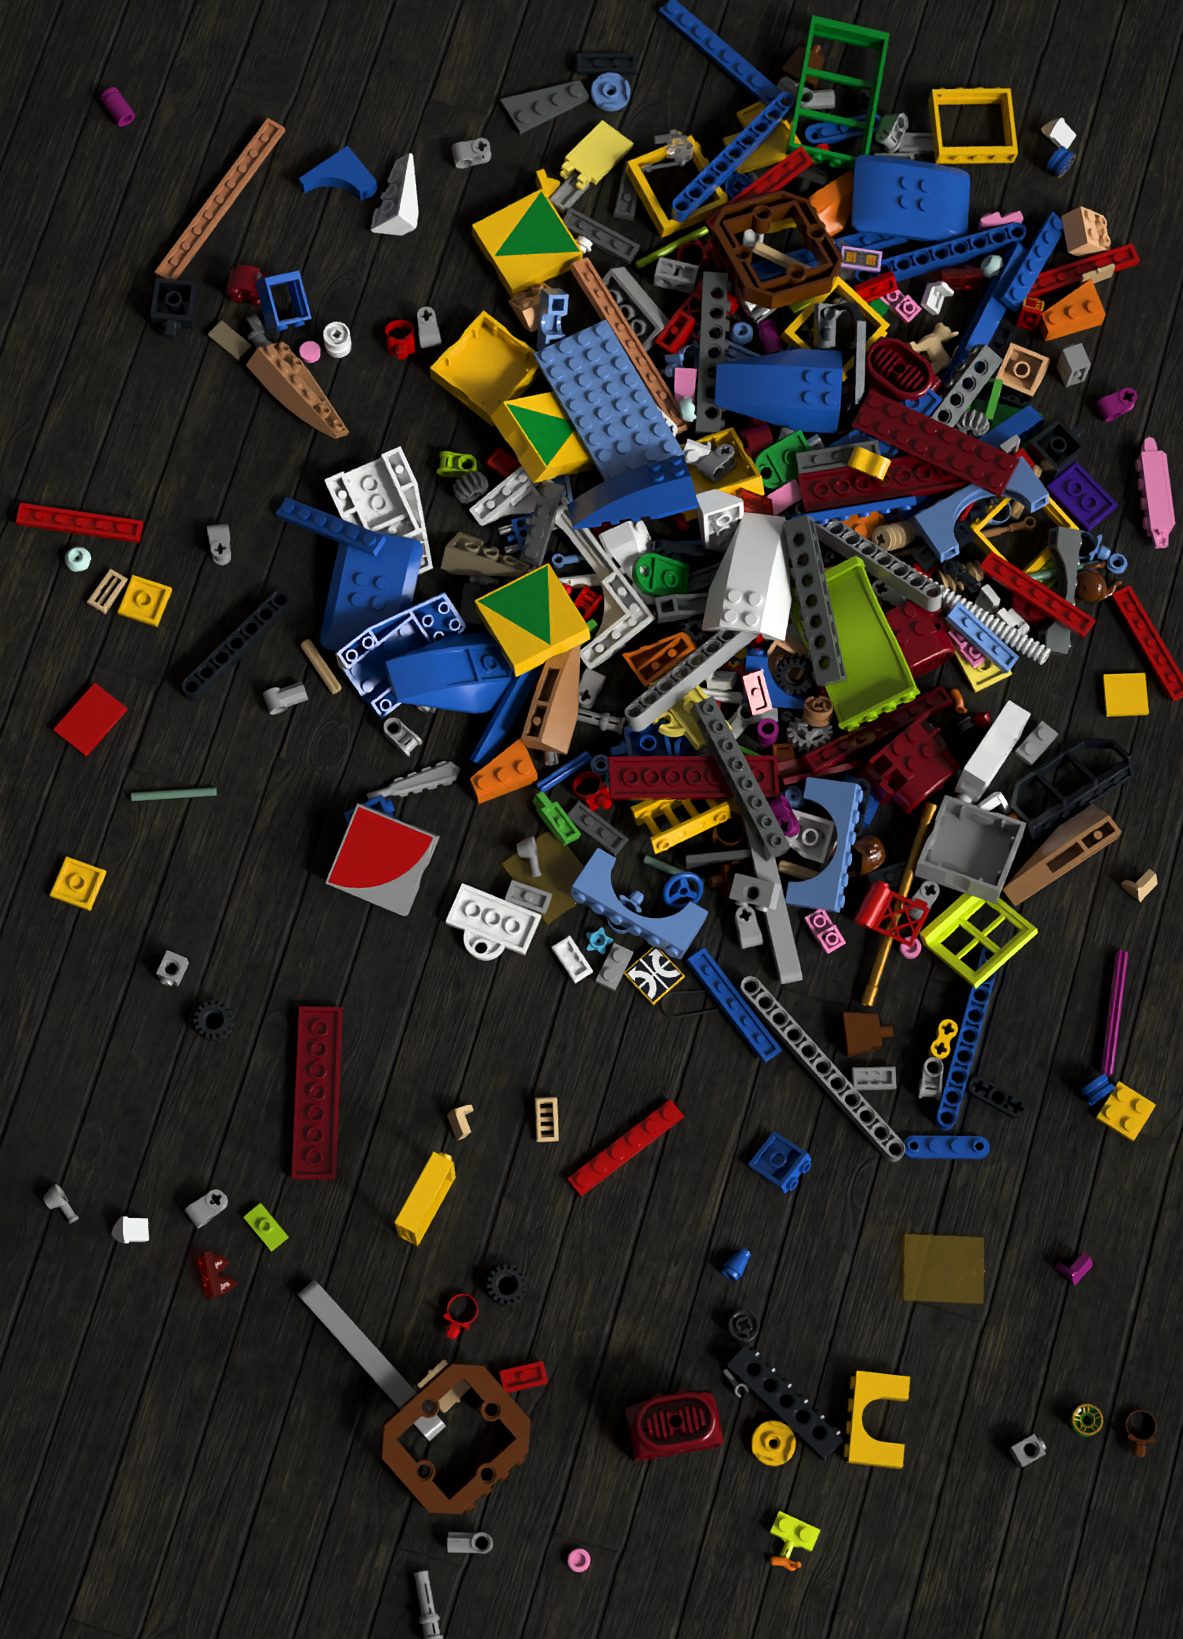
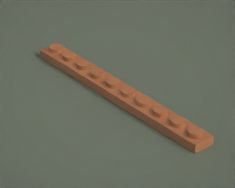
M269 118L266 119L156 269L155 275L157 277L177 280L285 132L283 126Z
M589 258L573 262L569 266L570 270L601 320H607L655 404L676 424L678 429L676 435L688 431L692 425L690 422L682 420L677 401Z

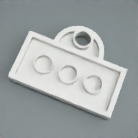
M462 883L446 919V924L465 931L464 945L468 953L476 959L486 961L498 957L505 948L525 955L541 915ZM479 943H484L487 946V951L482 954L477 953L475 946Z

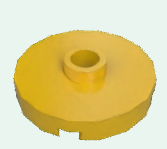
M771 1420L762 1423L752 1435L751 1448L753 1454L758 1461L765 1465H782L792 1457L795 1451V1436L789 1426L780 1421ZM775 1440L777 1447H770L769 1441Z

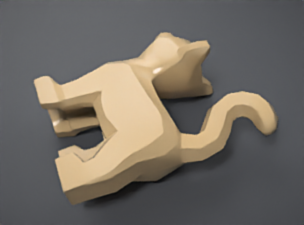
M937 323L932 334L924 336L917 344L913 341L907 345L917 353H922L936 375L941 370L948 368L952 360L941 343L948 342L958 335V331L952 332L949 327L944 326L942 323ZM958 346L954 349L953 356H954V354H955V352H956Z

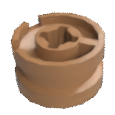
M814 696L808 697L804 703L803 720L815 727L828 725L833 717V702L825 696H819V698H814Z

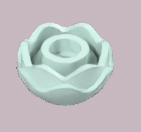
M998 255L986 257L981 264L982 275L989 279L992 276L998 275L999 268L1004 265L1002 257Z
M686 396L678 403L679 413L682 420L693 422L696 419L694 414L695 406L691 403L692 398H687Z
M79 546L72 547L65 555L66 566L74 572L87 569L91 560L90 553L85 548Z

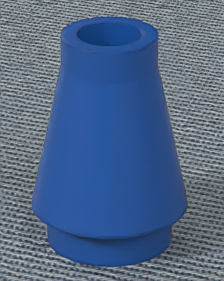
M739 1248L722 1266L723 1270L721 1273L727 1279L736 1282L737 1279L742 1277L751 1254L746 1249Z

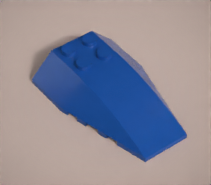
M795 349L719 363L716 368L714 406L744 414L757 420L766 421L776 426L788 428L792 431L801 429L802 432L837 434L841 406L842 351Z
M683 454L671 456L669 459L652 461L647 465L619 474L583 493L567 504L573 530L599 527L602 522L609 521L611 525L620 524V520L631 519L632 522L641 521V517L650 516L651 519H658L699 508Z

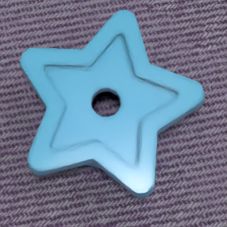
M603 927L597 932L586 933L590 941L587 947L588 951L597 950L604 955L606 946L613 942L612 938L605 935Z

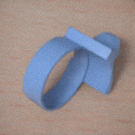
M683 345L678 349L677 354L665 355L668 365L665 369L666 376L675 378V368H684L682 361L684 360V352L687 347L691 349L694 355L692 369H697L698 372L699 349L695 345Z
M991 496L986 500H982L978 506L968 513L967 520L973 522L978 517L981 519L986 515L984 510L987 501L990 498L999 500L998 496ZM1009 502L1004 506L1006 510L1005 519L1003 521L991 519L983 528L990 524L999 525L1007 521L1011 514Z
M1081 531L1082 536H1086L1092 541L1094 551L1086 557L1079 556L1080 561L1090 562L1094 555L1098 556V559L1107 560L1111 551L1105 546H1099L1102 534L1098 535L1095 540L1090 533Z
M634 891L629 896V899L624 895L619 896V901L624 906L631 908L635 914L641 916L642 911L639 905L643 901L644 895L642 893ZM607 918L608 926L612 931L622 934L629 932L628 929L618 930L613 928Z

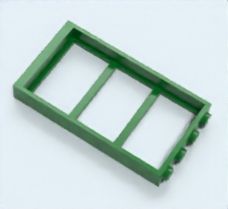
M812 15L808 24L785 151L786 155H790L801 146V144L794 143L798 116L864 130L860 155H869L890 33ZM813 36L878 50L873 81L869 82L808 68ZM806 76L871 90L866 122L800 108ZM802 145L814 163H825L834 168L843 167L854 172V162L857 157Z

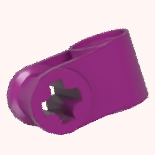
M1124 388L1098 400L1096 406L1105 422H1109L1131 411L1137 400V393L1132 388Z
M780 795L768 804L784 835L788 837L796 836L800 831V824L792 811L789 801L784 795Z

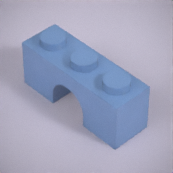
M560 288L541 289L537 350H542L565 339V334L561 330V316L567 315L569 295Z

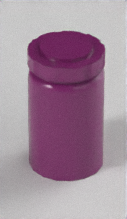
M112 87L102 93L100 96L102 103L119 126H126L133 121L135 113L117 88Z
M765 320L756 326L765 355L779 353L780 349L785 351L775 320Z
M765 718L758 724L756 738L762 747H771L777 741L779 728L775 720Z

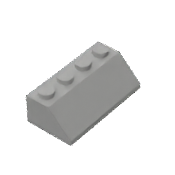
M625 267L610 269L602 281L645 351H648L656 345L655 340L666 327L669 320Z

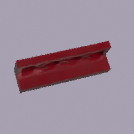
M855 754L813 776L802 761L803 756L778 762L779 784L787 785L807 780V777L816 778L864 766V763Z

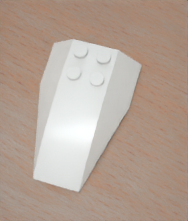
M401 446L382 454L381 458L345 474L341 472L325 479V483L343 520L373 532L419 541L423 547L419 574L433 569L418 484Z
M744 512L709 588L702 631L718 633L721 629L762 634L764 639L785 641L792 603L789 558L787 555L788 543L783 535V521H786L785 517Z

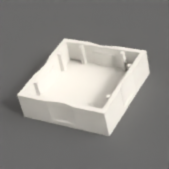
M1011 701L1007 702L963 769L953 792L955 795L958 796L959 793L965 794L972 799L973 805L977 804L1019 740L1031 715L1029 712Z

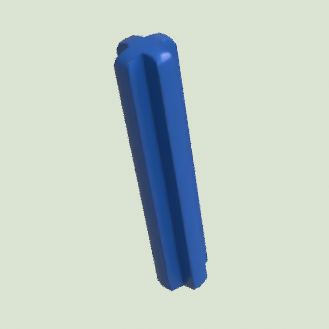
M587 751L582 752L536 783L537 789L540 792L547 791L591 762V755Z

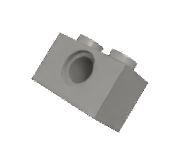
M1082 343L1065 346L1057 363V369L1065 387L1085 381L1091 366Z
M735 873L729 898L736 900V905L748 907V904L756 905V910L768 912V908L776 910L782 885ZM757 888L758 896L753 899L751 896L752 891Z

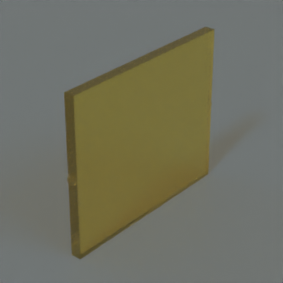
M551 830L535 840L538 853L537 860L542 876L531 878L529 858L519 857L518 853L502 863V866L514 881L553 895L546 915L540 914L547 925L570 908H574L578 903L570 896L573 884L584 869L567 845L562 846Z
M905 1234L903 1265L904 1301L983 1304L985 1273L983 1237Z

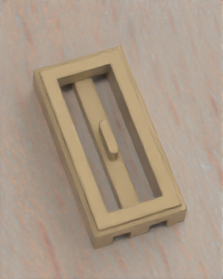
M110 569L88 599L87 604L106 614L128 583V579ZM112 576H114V577H115L114 580L111 582V584H110L109 587L105 590V592H104V594L102 595V597H101V598L99 599V601L96 603L95 600H96L97 597L100 595V593L102 592V590L104 589V587L107 585V583L109 582V580L112 578ZM119 580H121L120 583L118 584V586L115 588V590H114L113 593L111 594V596L108 598V600H107L106 603L104 604V606H102V604H103L104 601L107 599V597L109 596V594L112 592V590L114 589V587L116 586V584L119 582Z

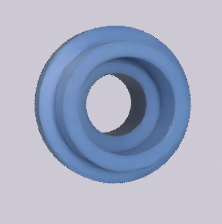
M1115 553L1108 557L1106 566L1110 572L1120 574L1127 568V560L1122 554ZM1113 562H1118L1120 566L1115 567Z
M605 755L595 756L591 761V770L599 776L606 775L608 773L609 757ZM603 763L605 767L600 769L597 765Z

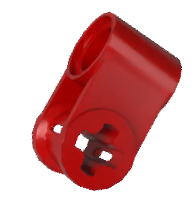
M588 585L581 590L574 604L578 611L584 614L582 617L585 622L599 608L604 600V595H598L590 590Z

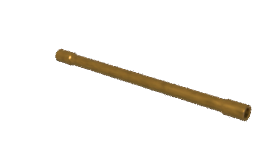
M926 802L924 805L920 824L897 894L906 898L929 828L938 807L932 803ZM895 899L891 910L892 913L904 908L902 901ZM901 914L893 916L897 926ZM891 917L888 919L885 930L895 928ZM884 935L860 1004L867 1007H873L878 992V985L893 939Z

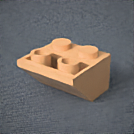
M1080 206L1061 216L1068 253L1078 257H1085L1111 250L1110 238L1106 229L1107 222L1103 215Z
M545 283L535 284L530 290L518 293L513 299L509 300L520 322L531 333L538 329L541 289H552Z

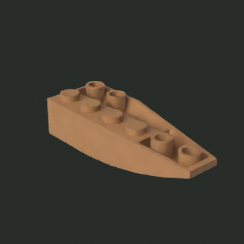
M281 341L257 348L246 366L275 398L300 419L330 437L336 439L348 435V429L310 371L295 356L287 344Z
M581 644L547 659L538 681L521 737L527 748L567 755L578 718Z
M1094 804L1090 805L1061 824L1006 884L1002 891L1014 907L1115 841L1121 834L1120 829L1107 813Z

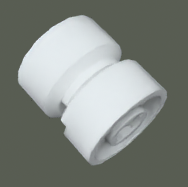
M333 322L327 325L323 333L327 353L334 358L346 356L351 350L348 327L341 322Z

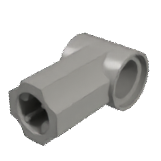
M302 682L282 689L279 687L271 688L263 693L271 715L279 714L291 705L308 700Z
M448 1532V1552L485 1554L492 1549L493 1540L491 1536L482 1532ZM480 1537H486L488 1540V1546L483 1550L478 1549L476 1545Z

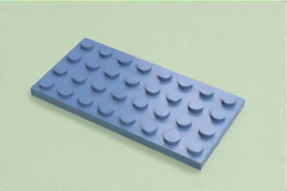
M607 320L533 353L536 363L604 481L629 470L647 465L652 461L669 459L671 456L684 454Z

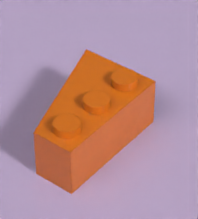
M1092 279L1042 313L1038 325L1045 342L1102 325L1106 314Z
M681 632L659 640L652 645L643 646L636 651L627 652L622 655L642 684L648 688L651 682L668 674L696 651L698 646L689 635Z
M519 738L470 778V784L478 804L536 783L537 772L524 742Z

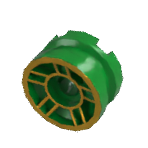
M1083 1404L1071 1413L1070 1424L1077 1435L1089 1437L1101 1429L1103 1415L1096 1406ZM1085 1416L1091 1421L1088 1425L1083 1423V1417Z

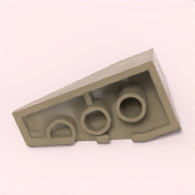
M458 532L446 545L441 569L447 570L448 573L453 575L480 576L482 574L506 577H522L530 567L511 555L503 556L499 554V549L496 547H491L490 549L483 545L484 541L462 532Z

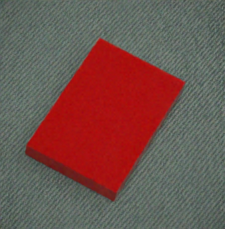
M94 683L53 731L87 757L124 715L127 708Z

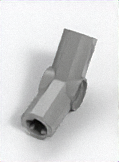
M785 76L776 87L782 92L791 93L795 98L798 84L788 76ZM808 88L803 89L802 99L807 100V102L801 101L800 108L811 110L835 107L833 89L811 91Z
M744 703L738 707L737 711L727 722L732 727L731 731L735 739H737L747 727L759 724L765 718H771L778 722L777 707H772V710L752 716L748 703ZM746 712L750 715V718L745 719L740 713Z

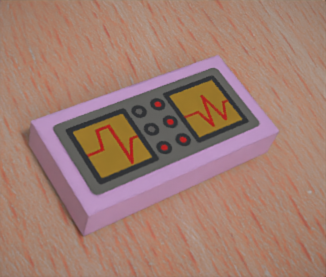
M847 246L841 247L844 259L841 268L874 273L880 272L881 251Z

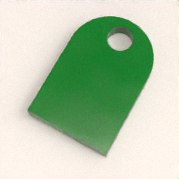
M801 429L775 442L756 456L754 464L758 471L761 472V469L764 467L770 470V476L767 479L762 478L764 487L778 489L792 480L798 479L795 454L812 451Z
M647 553L638 557L633 563L632 578L634 584L642 593L655 598L674 594H687L690 565L655 553ZM640 567L644 568L645 576L641 574Z

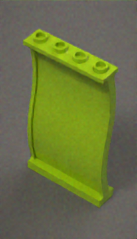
M856 555L825 571L847 681L825 686L830 700L833 702V707L839 721L838 726L845 731L856 730L860 727L859 724L865 721L871 722L877 719L879 714L891 712L897 708L898 704L911 702L915 699L916 695L920 694L902 650L874 594L864 568L866 566L863 559ZM812 579L806 581L807 586L812 583ZM797 587L791 589L792 603L790 610L808 651L810 650L809 644L804 638L803 631L805 625L804 621L800 618L799 610L801 605L800 601L796 598L795 589ZM815 596L810 600L811 607L817 602ZM817 617L815 619V627H818L820 625V617ZM824 637L820 638L818 642L820 648L825 644ZM828 657L823 660L824 668L829 665Z

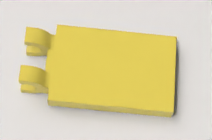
M602 120L565 157V163L561 166L563 171H561L560 175L567 179L574 170L579 172L580 175L577 177L579 182L575 187L581 191L590 182L596 185L632 149L633 143Z
M945 620L947 624L946 631L948 633L954 627L947 620ZM954 645V656L974 693L1012 675L1011 670L1004 674L989 659L975 669H972Z

